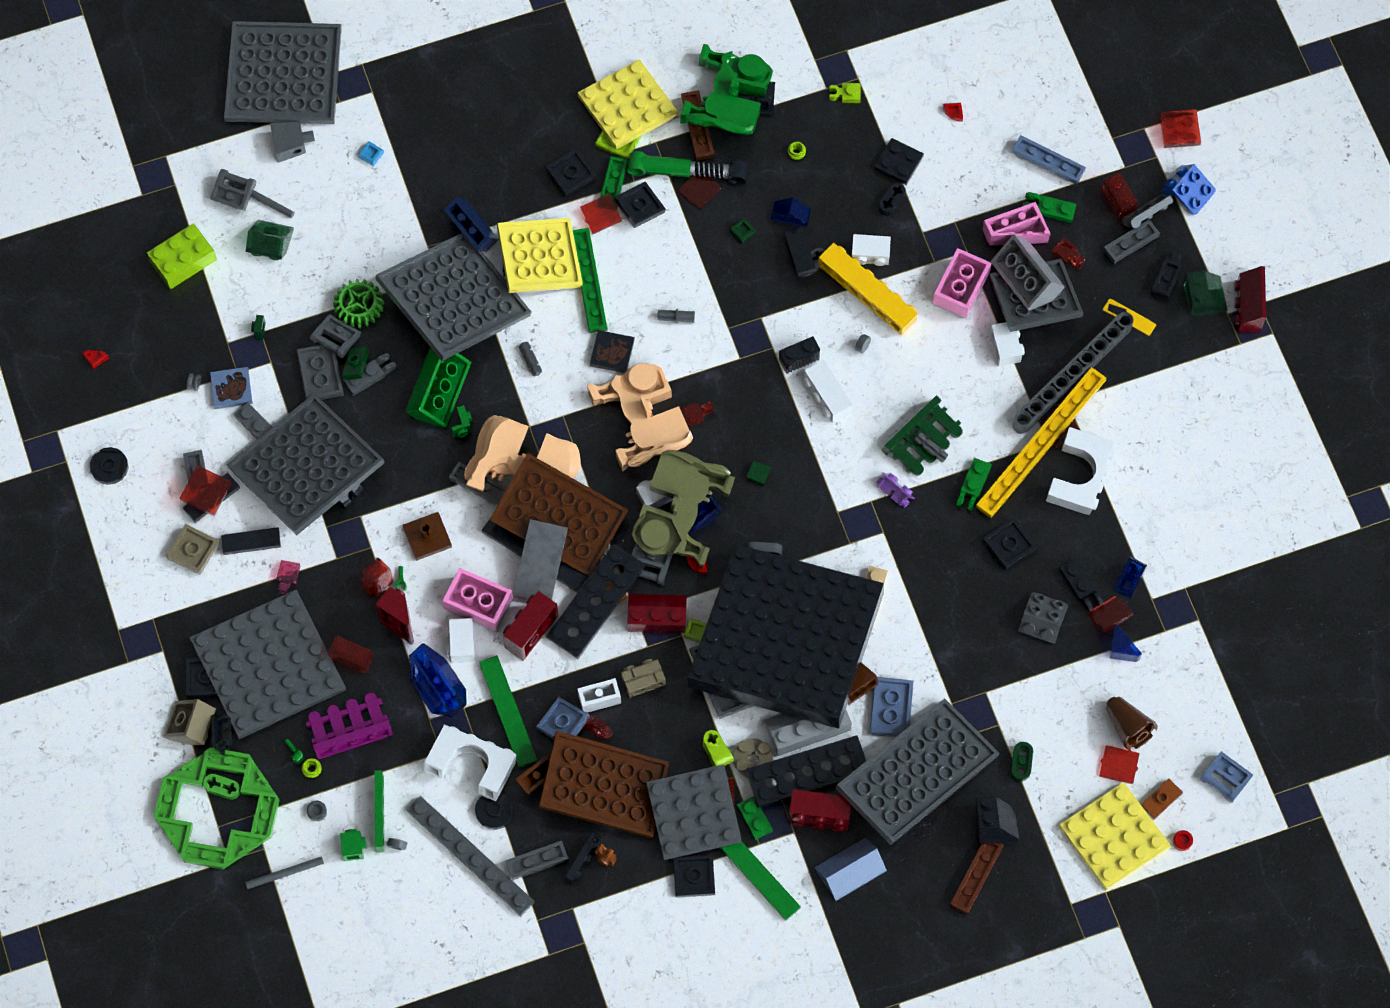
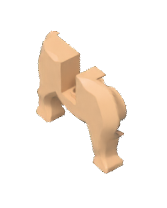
M637 364L632 366L623 375H616L613 380L603 386H596L592 383L587 385V392L593 406L599 403L605 404L612 401H621L624 416L631 424V432L626 433V437L632 436L633 439H630L629 443H635V445L628 449L619 448L615 450L616 458L622 471L626 470L628 466L639 467L653 456L660 455L666 450H680L691 443L693 437L679 406L655 416L652 415L653 404L672 398V390L661 367L654 364Z
M493 415L484 422L479 433L475 455L465 468L466 486L483 492L485 477L489 472L492 473V479L499 476V481L510 475L514 477L526 457V454L522 453V456L518 454L529 426L502 416ZM546 433L537 458L574 478L581 467L580 453L577 445Z

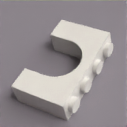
M1069 427L1061 451L1085 459L1092 467L1093 478L1081 485L1053 478L1046 502L1086 515H1090L1092 510H1096L1099 502L1096 496L1097 493L1102 492L1104 482H1101L1102 476L1106 477L1109 465H1106L1108 459H1112L1114 449L1111 448L1113 441Z
M444 725L424 762V772L442 779L455 757L466 753L475 754L481 757L488 767L479 783L478 794L497 801L516 764V754L510 749L500 748L490 741L478 739L473 734L461 732L456 727Z

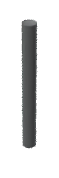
M232 181L228 183L230 186L243 191L246 187ZM255 190L252 191L250 197L289 218L294 216V211Z
M321 856L246 881L245 883L247 889H251L322 865L324 861Z

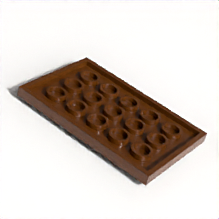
M527 453L489 520L526 540L530 519L567 527L568 530L561 561L590 577L627 514L628 509Z
M556 731L538 808L652 839L656 822L646 782L666 778L669 762Z

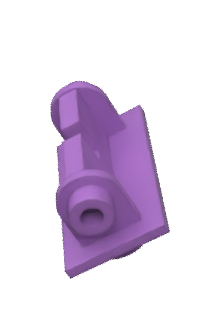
M883 472L882 474L885 477H880L876 482L878 487L887 495L895 491L891 498L900 507L903 506L905 508L910 503L908 501L909 498L915 499L911 495L913 491L906 485L902 487L897 483L899 479L891 472L889 474Z

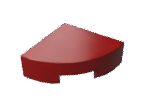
M961 102L943 104V110L950 119L963 122Z
M87 350L82 353L93 369L109 359L108 355L103 351Z
M686 556L687 563L693 571L707 575L706 562L704 567L701 568L695 559Z

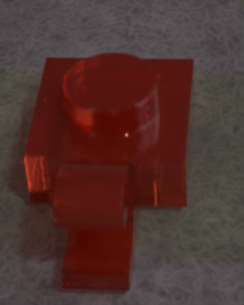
M1065 237L1052 249V253L1066 264L1070 260L1079 270L1084 266L1085 258L1077 253L1079 248Z
M712 401L703 404L701 407L696 402L680 408L688 427L704 422L703 416L715 412Z
M588 713L590 719L583 729L592 728L591 731L596 736H603L609 740L613 732L608 724Z

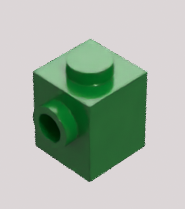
M356 829L345 830V833H340L344 861L364 859L363 849L367 848L366 837H362L361 832Z

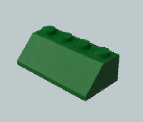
M430 347L405 412L418 421L446 428L472 362L459 353L441 361Z

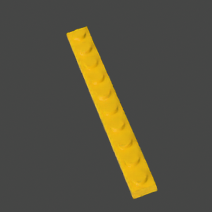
M1092 367L976 504L977 509L989 518L995 515L1107 379L1105 376Z

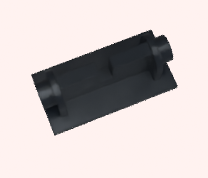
M223 714L217 719L212 715L211 743L213 748L224 756L225 749H229L232 746L231 717Z

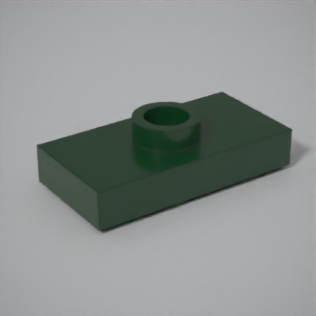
M368 347L349 349L342 374L344 380L362 379L369 354Z

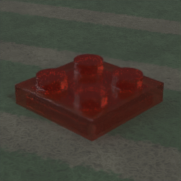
M1197 109L1160 112L1159 117L1164 148L1201 145Z
M197 465L179 499L215 516L232 485V481Z

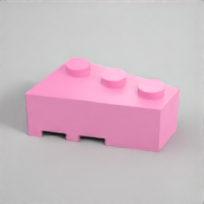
M1036 202L986 219L982 229L990 246L1005 245L1013 234L1027 239L1031 244L1048 243L1050 231Z

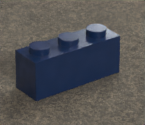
M456 197L444 209L476 250L487 252L499 240L466 199Z

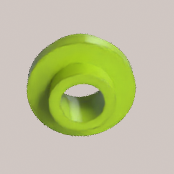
M793 142L788 147V155L794 160L802 159L806 154V148L801 142Z
M307 759L302 764V772L308 778H315L321 773V764L316 759ZM314 766L315 770L310 772L308 770L309 767Z

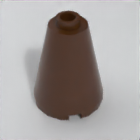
M1112 697L1107 701L1105 709L1127 750L1131 751V747L1138 749L1153 737L1151 732L1154 729L1156 731L1158 729V725L1154 720L1121 697Z

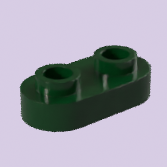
M1027 742L1017 743L1013 750L1011 775L1020 782L1026 781L1030 777L1032 769L1033 747ZM1025 751L1026 755L1021 756L1019 752ZM1021 769L1024 771V774L1020 775L1017 771Z

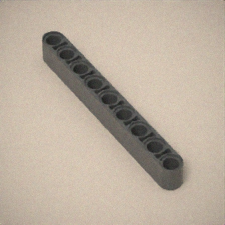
M1122 312L1116 316L1016 413L1013 429L1020 434L1029 431L1084 377L1091 367L1096 366L1131 331L1134 321L1133 316L1128 312ZM1120 322H1126L1128 325H1122ZM1107 334H1113L1115 337L1111 338ZM1095 346H1100V347H1102L1103 349H1102V350H1097V349L1095 348ZM1087 358L1090 362H1084L1082 359ZM1073 370L1076 371L1078 374L1073 375L1069 371ZM1057 383H1063L1065 386L1059 387ZM1049 395L1052 399H1045L1044 396ZM1031 408H1037L1039 411L1033 412ZM1024 420L1026 424H1020L1018 421Z

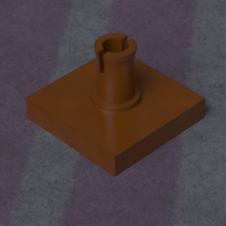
M439 512L402 525L416 561L452 548Z

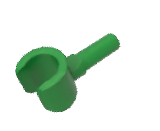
M399 566L398 581L395 583V589L399 584H404V591H406L407 585L403 578V566Z
M286 739L285 743L294 753L290 758L299 765L305 757L299 749L294 747L289 739Z

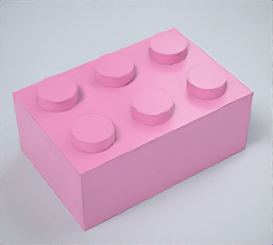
M957 248L934 293L933 304L967 318L990 273L992 263Z
M459 568L442 602L444 609L464 618H472L473 622L497 631L513 600V594L510 589Z

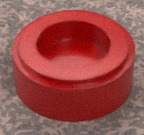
M1178 831L1173 837V845L1179 851H1187L1193 844V836L1188 831Z

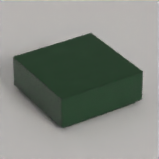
M745 218L730 228V232L741 244L756 233V230Z
M753 461L746 480L764 486L771 467Z

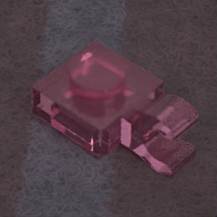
M281 560L277 574V580L280 581L278 588L280 594L285 595L288 593L290 583L296 584L301 567L300 563Z

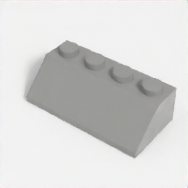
M1013 234L990 261L1027 310L1035 309L1053 301L1065 287L1031 243L1018 235Z
M845 710L839 729L783 713L764 720L777 756L851 731L852 726L847 710Z

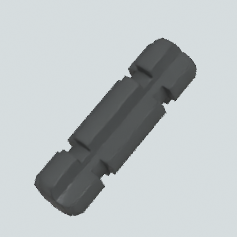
M522 342L519 345L521 353H524L522 355L527 366L531 368L530 372L533 376H539L542 373V368L540 365H537L539 362L533 350H530L529 342Z
M920 432L915 437L914 441L919 445H923L922 448L932 456H936L937 460L940 462L946 460L948 453L944 450L941 451L940 447L930 439H926L923 433Z

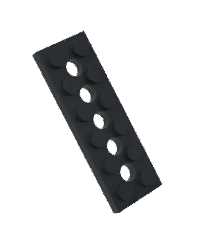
M613 544L546 636L547 639L579 659L646 565L616 544ZM616 566L624 568V572L620 575L614 574L613 570ZM610 581L613 583V586L610 590H604L602 584ZM593 597L601 598L602 601L598 606L591 604ZM588 612L590 614L589 620L581 621L579 619L580 614ZM571 628H577L579 633L577 636L571 637L568 635V631Z
M858 735L747 768L745 771L757 807L759 808L791 798L793 789L814 791L840 783L865 763L866 758ZM840 756H848L850 763L843 765L840 762ZM829 761L832 768L828 771L824 770L821 767V762ZM803 767H811L813 775H804ZM786 772L793 773L794 781H786L784 774ZM773 778L776 781V786L773 788L768 787L765 780Z

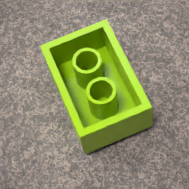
M194 223L147 252L150 263L170 290L217 260L214 249Z

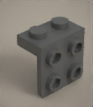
M1031 593L1018 631L1055 644L1068 604L1046 597L1043 594Z

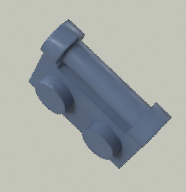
M1221 751L1200 780L1210 784L1225 795L1229 802L1233 803L1253 777V774ZM1215 772L1234 786L1235 790L1232 792L1213 778L1211 774Z

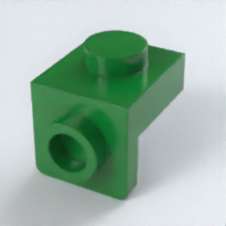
M464 405L457 407L461 425L451 427L454 438H462L472 433L470 422H473L470 411L466 412Z

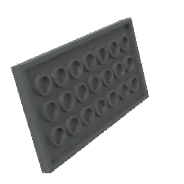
M944 698L838 783L836 789L892 845L995 760L1000 753Z

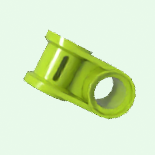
M715 730L707 731L702 745L712 766L722 764L726 766L734 762L733 756L720 734ZM709 739H711L712 741L715 740V744H713L712 742H709V743H708V740H709Z

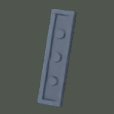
M1022 135L1018 138L1011 152L1076 185L1086 170L1085 166Z

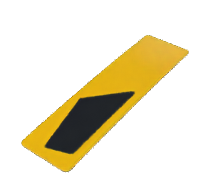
M1109 299L1103 308L1105 312L1115 317L1122 312L1130 313L1134 319L1132 326L1148 336L1156 327V324L1112 299Z

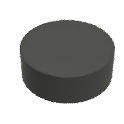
M866 334L861 335L855 346L856 351L863 354L871 342V337Z
M318 800L312 801L307 806L308 817L313 821L323 820L327 815L325 804Z
M388 838L387 842L389 848L406 850L408 844L406 841L395 838Z

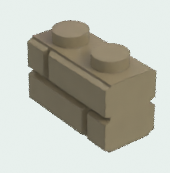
M647 659L642 662V665L637 667L631 665L624 668V671L621 672V678L629 698L666 685V679L658 659L654 661L653 659Z

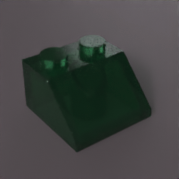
M258 220L248 230L245 252L251 253L253 256H266L271 260H282L287 254L294 227Z
M1205 270L1186 273L1183 284L1190 316L1225 312L1228 310L1219 275Z

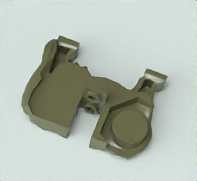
M677 450L662 452L649 491L672 498L670 512H673V514L643 504L631 534L634 541L648 554H678L692 557L696 560L698 566L703 568L710 548L704 547L700 542L692 539L688 532L696 520L698 504L702 501H710L706 495H712V491L708 489H716L725 497H729L735 477L730 476L731 472L723 465L705 463L688 453Z

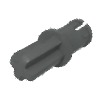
M678 309L658 310L657 318L659 321L694 323L695 311H678Z

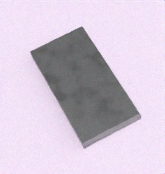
M530 519L513 595L529 598L532 594L535 595L540 591L552 600L567 535V527Z

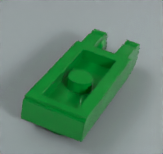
M1026 193V199L1038 203L1042 216L1072 223L1077 204L1043 195L1040 196L1037 193ZM1025 202V203H1023V206L1028 205V204H1031V203Z
M974 457L956 505L961 506L965 495L972 497L968 503V510L972 511L976 499L978 500L992 464Z

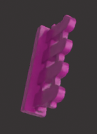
M368 693L365 696L366 703L358 705L355 699H350L346 702L347 709L339 711L336 705H331L327 709L328 715L320 717V714L316 711L311 712L306 725L307 728L312 727L315 738L311 740L317 759L320 760L392 736L393 733L387 715H382L379 706L383 704L381 698L377 699L374 693ZM368 709L371 720L364 722L360 711ZM349 715L353 726L345 728L342 717ZM331 722L334 732L326 734L323 724Z

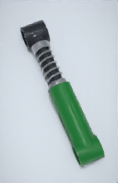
M634 151L629 154L627 172L633 176H643L644 174L688 178L692 175L696 176V174L699 176L704 175V177L706 175L709 177L714 176V178L719 176V178L728 179L731 184L743 185L747 182L748 163L734 160L730 162V165L723 164L722 166L719 164L714 165V163L712 165H709V163L704 164V162L699 164V162H692L691 159L649 156L643 152Z

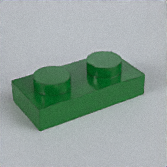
M754 796L737 804V808L754 840L773 832L761 807H757Z

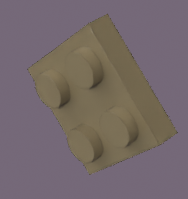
M185 524L166 557L200 575L220 542Z

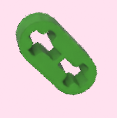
M210 774L204 779V787L211 794L230 800L236 799L240 795V786L234 780L216 774ZM213 780H216V783L220 785V787L214 785L212 788H210V785L208 783L213 782ZM234 786L236 792H231V794H229L227 789H224V787L231 788Z

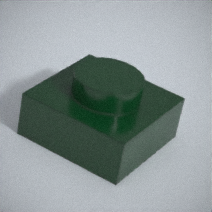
M256 315V320L252 321L251 332H254L255 338L258 340H263L266 326L264 315Z

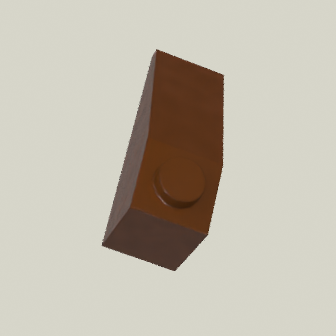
M550 753L515 779L526 795H529L543 785Z

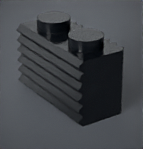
M814 336L779 350V361L787 374L792 372V370L795 371L799 367L802 368V366L809 365V363L812 364V362L819 361L820 348Z

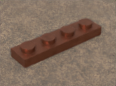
M699 90L681 93L683 106L685 101H688L696 107H703L701 106L702 100ZM687 122L696 161L714 158V150L708 127Z
M981 844L950 903L951 907L968 915L1004 844Z

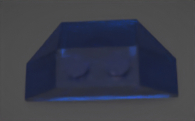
M422 643L409 655V661H411V684L432 714L454 717L467 705L466 688L447 660L425 643Z

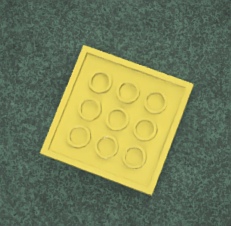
M640 59L578 92L579 99L602 131H604L615 149L628 144L637 137L678 116L677 109Z
M570 218L497 223L508 293L581 288L583 283Z
M1124 782L1059 825V828L1105 890H1108L1171 847Z

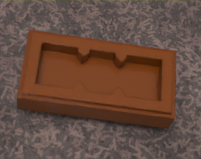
M1168 779L1141 806L1155 820L1183 794V791Z

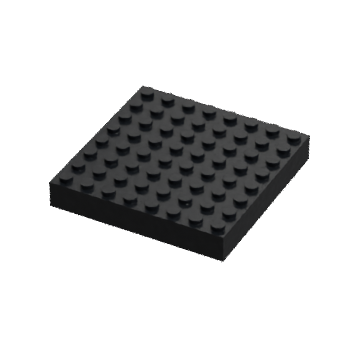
M735 544L688 675V687L839 729L884 595V583Z

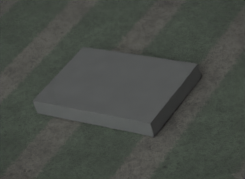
M322 344L296 349L306 399L313 394L317 395L321 400L344 396L336 352Z

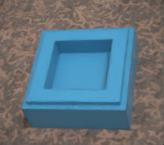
M368 141L359 152L358 157L374 167L384 154V150Z

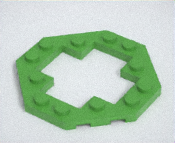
M210 747L196 759L193 758L182 765L179 770L163 778L154 817L184 863L225 869L271 839L280 800L249 754L225 750V755L223 756L218 750ZM207 768L244 775L240 790L241 794L259 797L251 833L231 829L227 848L189 842L193 823L175 820L183 784L203 787Z

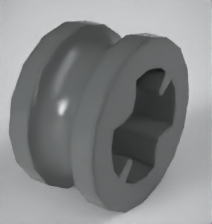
M190 373L187 380V389L191 390L193 388L194 391H198L201 375L197 374L194 376V373Z

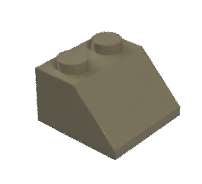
M198 699L175 701L163 738L192 746L204 745L208 738L212 715H214L216 708Z

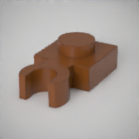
M604 844L598 846L595 851V858H597L600 864L613 867L617 861L616 855L613 854V849H607L604 847Z

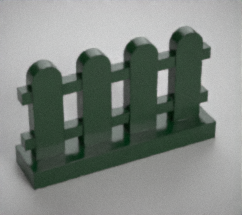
M937 395L890 439L881 450L886 456L891 452L894 460L898 459L908 468L906 470L908 474L912 472L915 476H920L924 471L921 462L925 460L928 463H933L937 458L922 448L923 445H919L914 441L920 432L924 433L940 447V450L944 451L950 446V442L947 439L949 435L959 438L963 433L962 428L959 426L961 422L959 420L955 422L946 413L948 409L945 406L943 408L939 406L942 400ZM930 414L932 418L927 420L926 417ZM935 421L946 430L944 434L933 425ZM916 427L920 429L917 433L913 431ZM904 439L907 443L902 446L900 442ZM910 446L920 455L917 460L907 451Z

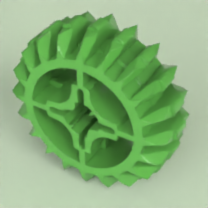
M356 279V283H352L349 280V285L342 284L343 289H337L338 295H334L335 301L333 306L335 314L338 315L339 320H343L346 324L350 323L351 327L358 324V327L361 328V324L364 323L368 327V322L375 323L374 317L380 318L379 312H383L382 305H384V299H382V292H379L377 286L374 287L372 281L367 284L365 279L362 283L359 282V279ZM349 297L350 302L348 303V306L344 308V303L346 299ZM373 299V304L371 308L368 310L367 305L370 303L369 301Z

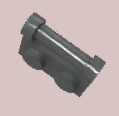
M221 169L210 199L245 211L252 191L256 186V180L252 178L246 179L228 173V170ZM229 180L246 186L245 190L225 185L224 181Z
M329 314L312 333L310 340L315 343L319 342L336 352L337 356L343 358L351 346L360 338L361 332ZM324 333L342 344L341 347L321 335Z
M635 543L632 556L648 567L661 570L660 574L643 570L638 577L656 581L657 584L663 586L673 554L651 555L644 552Z

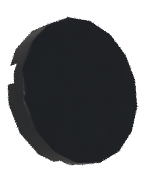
M113 447L99 450L90 461V471L94 479L106 485L120 482L127 475L129 469L126 456L122 451Z
M502 791L497 801L481 796L476 802L475 814L477 820L488 829L498 830L504 828L514 817L515 808L513 801Z

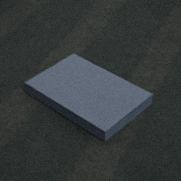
M877 677L879 685L873 689L869 734L897 737L910 726L914 681Z

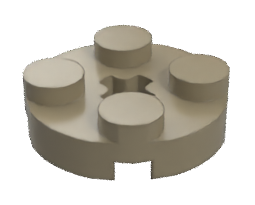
M759 739L741 741L734 751V766L741 775L748 778L745 771L747 768L773 761L770 746ZM751 754H755L756 757L759 758V760H755V763H751V760L747 758L748 756H751Z

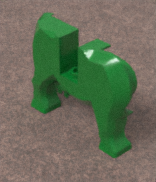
M703 44L699 57V66H706L707 69L718 72L714 80V91L708 97H703V100L706 102L701 103V106H703L701 108L685 101L681 112L680 124L689 122L703 127H718L736 134H752L760 115L761 103L738 98V94L765 98L766 90L773 74L772 68L758 55L748 54L738 57L733 54V51L717 53L713 52L707 44Z

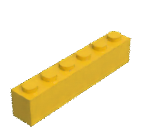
M833 243L818 258V264L821 269L901 336L916 321L918 315L916 309L910 304L907 305L899 294L889 290L886 283L876 279L869 269H864L856 258H851L842 246H837Z

